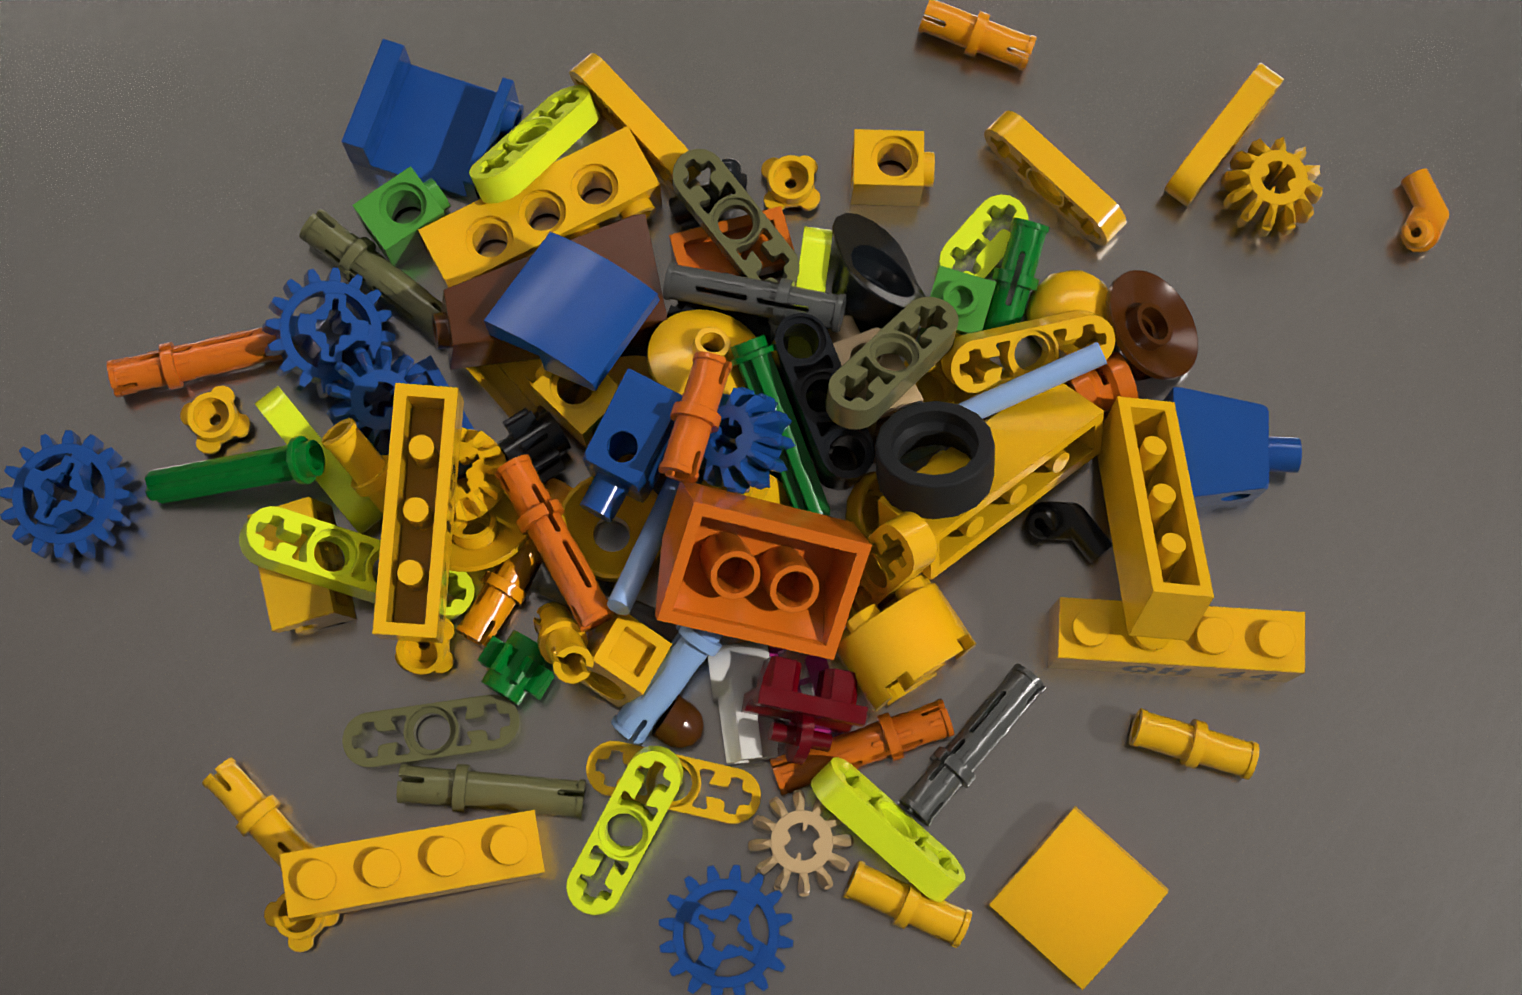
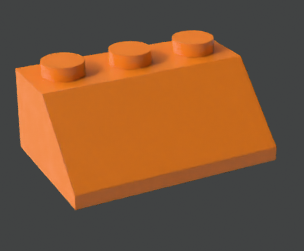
M679 482L662 537L655 617L658 621L834 660L872 544L851 521L697 483Z

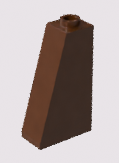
M638 214L571 239V241L588 248L626 270L658 293L660 301L626 349L648 346L655 329L664 320L668 319L646 215ZM531 256L443 290L441 313H432V327L436 349L447 348L450 370L540 359V356L489 335L484 323V319Z

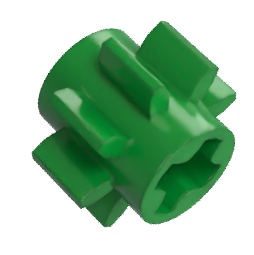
M516 630L512 631L505 643L492 635L477 659L481 665L488 668L480 682L520 706L527 693L540 700L555 677L551 670L544 667L547 662L539 651L538 643Z

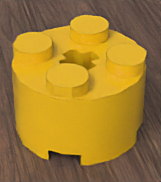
M923 574L900 587L894 593L896 597L885 604L880 610L874 603L858 612L846 622V628L843 631L836 655L847 671L855 673L857 687L874 712H877L886 703L890 705L937 675L936 672L946 665V661L953 657L959 660L976 646V642L937 584L931 583Z

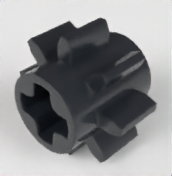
M524 408L502 422L509 435L497 442V444L502 449L506 461L528 454L543 484L566 470L560 457L572 449L563 430L549 411L536 418L531 410L528 411L527 408Z

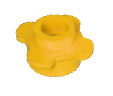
M787 155L779 159L775 157L767 159L761 167V175L767 180L768 192L764 195L763 199L765 207L771 209L781 206L782 210L790 207H800L805 211L815 209L820 202V193L814 187V175L818 170L816 161L807 155L800 157ZM788 180H793L796 186L790 189L786 187L785 183Z
M216 386L211 392L203 393L192 402L185 404L181 410V421L197 436L196 447L204 454H216L223 443L233 437L243 438L251 429L249 417L239 412L234 404L235 393L229 387ZM219 415L221 417L220 423L212 425L210 422L211 418Z
M445 618L443 643H430L428 648L423 647L420 642L398 640L395 654L397 664L405 670L420 675L429 674L434 671L441 674L448 672L455 663V657L450 652V639L455 633L453 623Z
M285 893L276 902H270L264 911L265 922L271 927H276L282 935L288 937L289 948L296 952L310 950L314 945V937L324 927L334 926L340 914L290 922Z

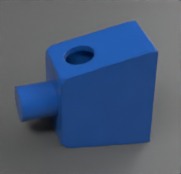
M630 368L627 369L583 456L585 466L590 476L594 478L579 504L583 509L604 521L612 523L626 496L644 503L662 474L658 468L663 460L674 425L670 413L673 404L681 401L683 395ZM635 455L630 461L617 462L622 456Z
M1173 387L1163 400L1175 403L1196 508L1255 500L1268 489L1269 472L1298 473L1302 460L1301 440L1299 437L1269 436V411L1266 406L1182 387Z

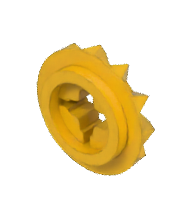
M462 427L459 462L463 465L473 462L472 467L465 472L469 480L467 485L471 491L467 492L462 486L457 485L454 522H467L477 519L489 512L498 503L504 493V489L494 475V472L498 471L497 469L507 462L502 449L491 437L481 430L476 431Z

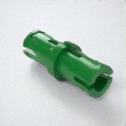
M1014 217L1012 223L1014 225L1001 268L994 267L991 279L996 280L997 283L983 330L1021 322L1030 291H1037L1040 280L1034 277L1045 237L1050 227ZM1023 253L1025 254V259L1011 305L1007 306L1006 300L1019 255Z

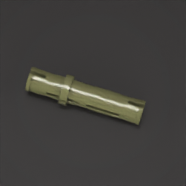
M324 209L317 210L316 214L313 213L304 223L299 234L300 239L308 243L315 250H318L339 268L341 276L347 281H350L357 274L363 277L362 285L369 291L378 289L382 293L379 297L382 302L404 319L411 322L435 343L432 313H441L442 302L376 251V244L369 238H359L338 223Z
M404 763L400 765L399 777H402V780L397 782V803L404 804L408 802L452 806L453 813L464 814L467 808L512 812L535 810V814L576 817V819H582L586 779L569 780L471 771L469 764H457L456 769L410 766Z

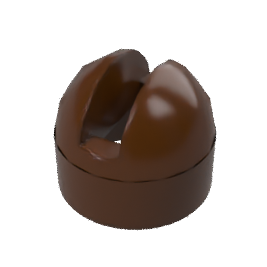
M678 695L658 721L652 736L672 748L691 746L702 735L704 728L702 715L694 704Z

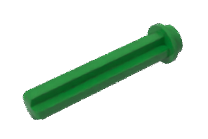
M765 335L730 347L734 359L730 360L733 366H738L745 387L753 390L754 394L763 393L774 398L775 402L778 403L776 411L787 414L788 418L792 420L781 435L791 438L796 446L781 451L779 458L783 460L788 470L778 473L791 507L822 515H830L828 501L771 354L772 351L776 350L775 345H768Z
M297 436L290 439L288 445L151 470L145 476L147 485L145 493L149 500L163 504L295 480L300 485L311 484L316 476H320L324 472L325 456L322 447L317 441L309 440L304 436Z

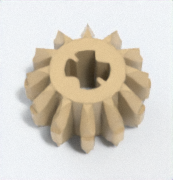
M795 790L792 796L793 812L788 813L783 802L778 797H774L769 801L772 812L779 819L777 823L764 816H755L753 825L757 829L771 834V838L750 840L748 849L750 852L756 853L771 852V857L761 861L755 867V871L757 874L765 875L777 865L782 872L775 880L774 890L783 892L790 875L798 876L797 892L799 897H807L810 892L808 875L812 873L824 890H828L833 886L831 876L823 867L825 863L839 871L845 872L848 869L849 861L832 853V849L851 847L854 844V837L848 834L833 836L831 830L840 826L843 822L834 814L825 821L820 815L826 807L818 798L814 803L812 812L804 810L803 790ZM801 827V834H804L806 829L811 830L815 834L817 840L811 846V851L814 855L812 858L801 860V853H798L795 859L789 856L785 847L791 841L788 832L790 829Z

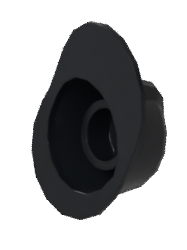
M844 213L835 218L832 231L841 261L833 280L831 292L836 295H846L845 311L847 315L854 318L860 333L876 327L884 328L913 300L926 297L916 281L902 248L885 229L859 214Z

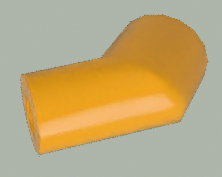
M1424 168L1409 174L1401 180V184L1413 206L1406 222L1401 228V239L1406 248L1413 252L1428 251L1435 246L1449 219V210L1428 169Z

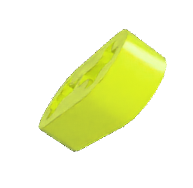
M1003 194L991 196L985 200L945 244L940 252L937 272L939 265L953 269L955 260L952 256L962 260L976 248L980 251L973 266L976 274L974 275L967 270L964 273L989 279L993 274L994 267L999 268L1002 264L1011 232L1002 229L991 241L988 240L985 235L988 233L992 222L990 214L997 219L1001 218L1004 214L1009 215L1012 218L1009 227L1012 232L1014 217L1025 220L1029 218L1024 205L1018 199Z

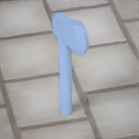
M1095 342L958 404L977 413L984 419L1106 365L1107 361L1099 343ZM929 445L918 447L905 453L899 461L902 465H906L923 459L945 446Z
M666 478L608 599L607 606L611 611L620 615H628L662 545L663 533L680 481Z

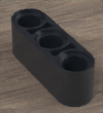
M806 313L792 314L783 319L777 327L769 345L774 344L776 349L771 354L820 483L828 489L837 491L850 489L862 479L874 463V443L868 428L848 429L841 427L833 422L828 414L816 413L808 405L806 394L810 391H821L827 394L832 375L842 365L828 330L822 321ZM791 336L803 338L811 346L812 356L802 359L793 357L785 349L783 340ZM844 395V398L848 401H852L854 399ZM839 445L850 449L856 456V469L844 471L834 466L830 460L829 449Z

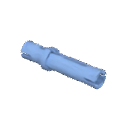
M677 625L676 629L679 630V633L671 642L672 646L643 695L626 703L621 708L618 714L611 720L613 727L627 739H630L632 734H634L633 742L642 745L655 724L670 707L707 656L714 657L721 649L722 644L719 643V640L723 635Z

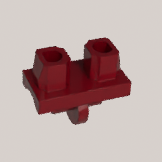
M771 656L763 662L756 687L744 694L741 712L791 722L790 725L771 722L768 730V740L786 743L787 762L802 765L806 761L810 749L825 752L830 750L832 734L815 731V727L846 734L850 732L853 725L865 726L868 707L856 705L857 680L854 672L836 668H825L819 671L816 695L813 696L798 692L802 663L789 658Z

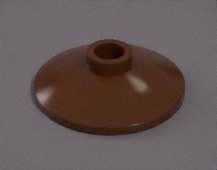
M1132 270L1116 278L1110 285L1106 296V315L1108 322L1114 330L1115 341L1120 350L1136 368L1153 378L1173 380L1186 374L1192 368L1197 358L1198 336L1192 315L1183 299L1166 281L1147 271Z

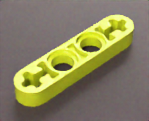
M275 506L259 509L251 515L242 527L239 535V545L243 555L249 562L261 568L375 603L377 583L372 572L375 562L379 561L381 540ZM268 524L277 527L276 537L280 540L294 544L302 534L307 535L308 538L299 551V560H295L292 556L296 552L297 546L280 542L273 550H268L264 547L265 537L256 532H261ZM328 541L340 547L345 557L342 570L335 572L327 571L318 565L314 557V548L317 543ZM449 570L448 593L456 596V599L446 605L445 618L453 621L471 606L474 600L475 587L467 572Z

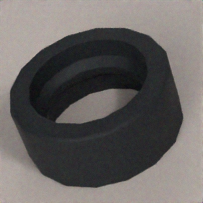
M930 401L915 403L895 412L880 427L875 442L876 475L880 492L892 506L903 512H914L922 518H948L958 516L975 508L990 492L994 478L995 443L991 428L977 413L959 404ZM942 445L953 447L967 454L971 461L966 466L952 473L930 475L918 473L900 463L899 459L905 453L918 447Z

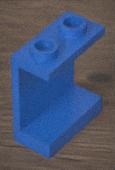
M382 39L341 142L353 164L393 177L411 166L423 183L432 178L443 193L469 202H475L481 198L469 175L470 168L521 122L524 107L523 104L519 103L513 80L503 77L497 92L412 65L405 45Z

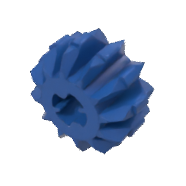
M387 345L379 346L376 352L375 364H372L369 354L363 347L355 349L354 357L359 368L353 371L346 363L338 361L334 368L341 376L347 379L346 384L328 383L325 388V392L328 395L345 399L328 409L330 418L332 420H341L346 417L352 418L357 423L356 425L360 431L364 428V436L374 447L379 442L381 430H384L386 438L390 442L395 383L426 385L428 383L426 376L422 373L406 376L414 363L413 358L407 354L400 356L391 366L392 351ZM378 382H385L382 387L392 394L390 401H380L378 409L371 411L373 406L366 399H363L365 391H376Z
M745 387L733 388L730 395L723 393L717 411L721 415V423L718 431L710 434L700 469L705 470L703 479L707 483L719 488L724 486L732 493L744 494L749 492L750 487L757 489L770 488L769 470L778 473L788 470L783 460L779 457L782 450H788L796 446L791 438L781 435L792 420L788 418L787 414L776 411L778 403L775 402L774 398L763 393L754 394L753 390Z

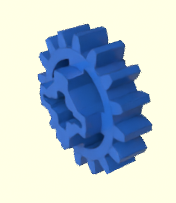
M333 267L328 273L326 280L321 281L313 268L304 275L305 287L302 288L293 279L285 283L283 290L289 301L274 296L268 308L279 318L267 319L262 325L263 332L276 335V340L267 345L265 353L266 356H282L284 361L276 371L279 377L287 375L291 371L299 375L295 387L297 391L301 392L310 382L317 384L319 398H326L328 396L325 392L326 384H346L347 379L341 376L334 368L338 361H342V354L346 351L354 352L355 349L363 347L369 354L372 364H375L376 352L379 346H390L395 341L396 335L383 331L381 327L393 317L392 311L376 310L374 304L382 293L377 289L366 295L359 290L363 279L361 275L357 274L346 284L341 282L339 268ZM319 297L316 311L312 314L300 313L298 316H293L295 309L300 304L311 298ZM346 302L358 311L363 320H358L347 308ZM328 315L329 322L332 323V332L341 334L331 346L330 351L329 344L326 343V334L317 331L326 321ZM294 345L301 346L312 358V365L300 356ZM355 363L350 368L355 371L359 368V365Z
M65 430L62 444H58L48 434L41 435L40 444L42 450L34 453L23 446L19 449V452L25 464L21 468L6 466L4 470L15 481L13 487L0 489V497L13 504V507L0 514L1 519L11 526L19 525L12 537L24 546L32 543L31 552L44 559L52 553L53 549L55 557L64 563H71L74 549H78L88 559L95 558V542L101 540L113 547L117 543L110 531L116 524L129 527L132 522L121 513L122 506L137 503V497L130 491L122 488V486L129 484L135 479L134 475L126 467H117L123 457L112 447L103 451L104 443L92 434L84 440L83 444L80 436L72 430ZM98 470L100 471L103 477L105 485L104 499L100 497L97 488V484L101 478V476L97 474ZM64 491L68 493L76 491V496L72 502L68 500L60 501ZM32 494H34L38 505L35 515H33L31 505ZM89 523L87 526L74 532L76 527Z
M714 865L707 867V883L699 885L695 879L687 876L684 881L690 894L685 899L671 894L667 898L672 907L678 911L675 918L659 919V926L673 931V940L666 941L659 948L661 953L676 952L679 958L669 970L672 977L685 971L692 975L687 990L690 993L694 994L705 983L711 986V995H722L724 988H732L734 995H745L744 984L751 981L762 991H765L769 987L762 973L768 967L779 972H783L786 966L780 959L775 957L777 948L793 947L794 941L788 937L781 936L779 934V927L786 925L793 919L791 914L775 913L773 906L782 897L780 890L771 892L766 896L759 891L764 879L762 874L758 873L748 884L741 881L740 865H733L728 879H720ZM714 892H738L729 906L710 910L698 903L703 897ZM756 904L762 910L767 921V945L752 935L749 916ZM705 916L711 921L717 920L722 923L727 921L729 916L737 918L740 921L737 932L744 937L743 941L753 947V950L748 951L742 946L737 948L731 944H728L723 951L716 950L712 946L716 936L709 930L707 924L700 921V917ZM685 922H688L700 931L703 950L696 962L692 960L686 949L684 940ZM742 956L755 964L748 971L736 976L723 977L714 975L721 962L726 959Z

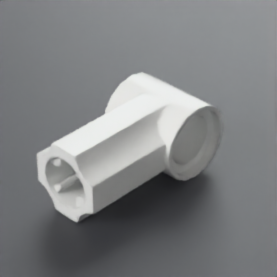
M751 641L722 645L714 657L707 656L713 701H718L727 765L761 762L778 757V742L768 740L769 726L775 720L741 712L744 694L756 687L763 662L769 658L768 645Z

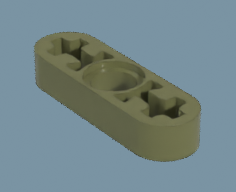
M693 149L682 154L673 168L672 182L674 192L741 277L761 280L758 275L761 272L762 263L756 254L752 251L747 259L744 260L738 253L749 250L758 241L760 235L764 234L769 241L763 242L760 250L771 262H775L780 258L785 261L786 265L783 268L782 276L784 279L794 280L796 283L799 274V260L796 253L716 154L706 149ZM692 166L699 172L707 168L713 171L709 178V185L718 197L722 195L725 189L732 193V195L720 199L709 214L702 209L710 205V197L699 185L691 189L685 186L689 181L687 169ZM730 209L745 211L753 223L751 232L742 239L726 237L720 231L718 225L719 218L725 211ZM772 277L765 280L768 282L778 283Z
M921 297L913 300L839 368L829 381L826 397V412L831 420L839 426L848 429H863L874 424L950 351L959 322L958 314L953 306L936 297ZM919 326L922 327V328H925V329L928 328V329L920 336V340H919V344H918V342L916 341V337H917V333H918V328H919ZM888 353L897 354L903 357L909 366L903 370L892 371L882 367L876 358ZM867 380L869 386L867 388L866 399L864 400L860 397L854 398L865 388V383ZM844 395L854 399L852 401H848L844 398Z
M490 694L362 713L354 717L347 724L343 732L342 744L347 757L362 768L368 770L400 767L401 763L414 765L507 750L520 737L522 718L515 705L500 695ZM496 707L502 717H510V725L500 728V738L491 740L485 730L468 731L467 735L471 743L460 746L462 726L456 716V712L467 710L465 720L468 723L487 719V709ZM438 715L448 721L450 736L442 747L434 750L425 749L417 741V727L424 718ZM406 719L403 735L410 750L408 754L400 755L401 744L398 742L378 746V756L370 758L367 750L357 748V739L367 736L368 726L375 725L376 731L383 735L397 734L400 731L396 721Z

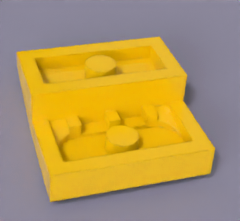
M1074 806L1037 846L1032 856L991 899L989 906L1083 990L1143 924L1166 896L1169 889L1080 809Z

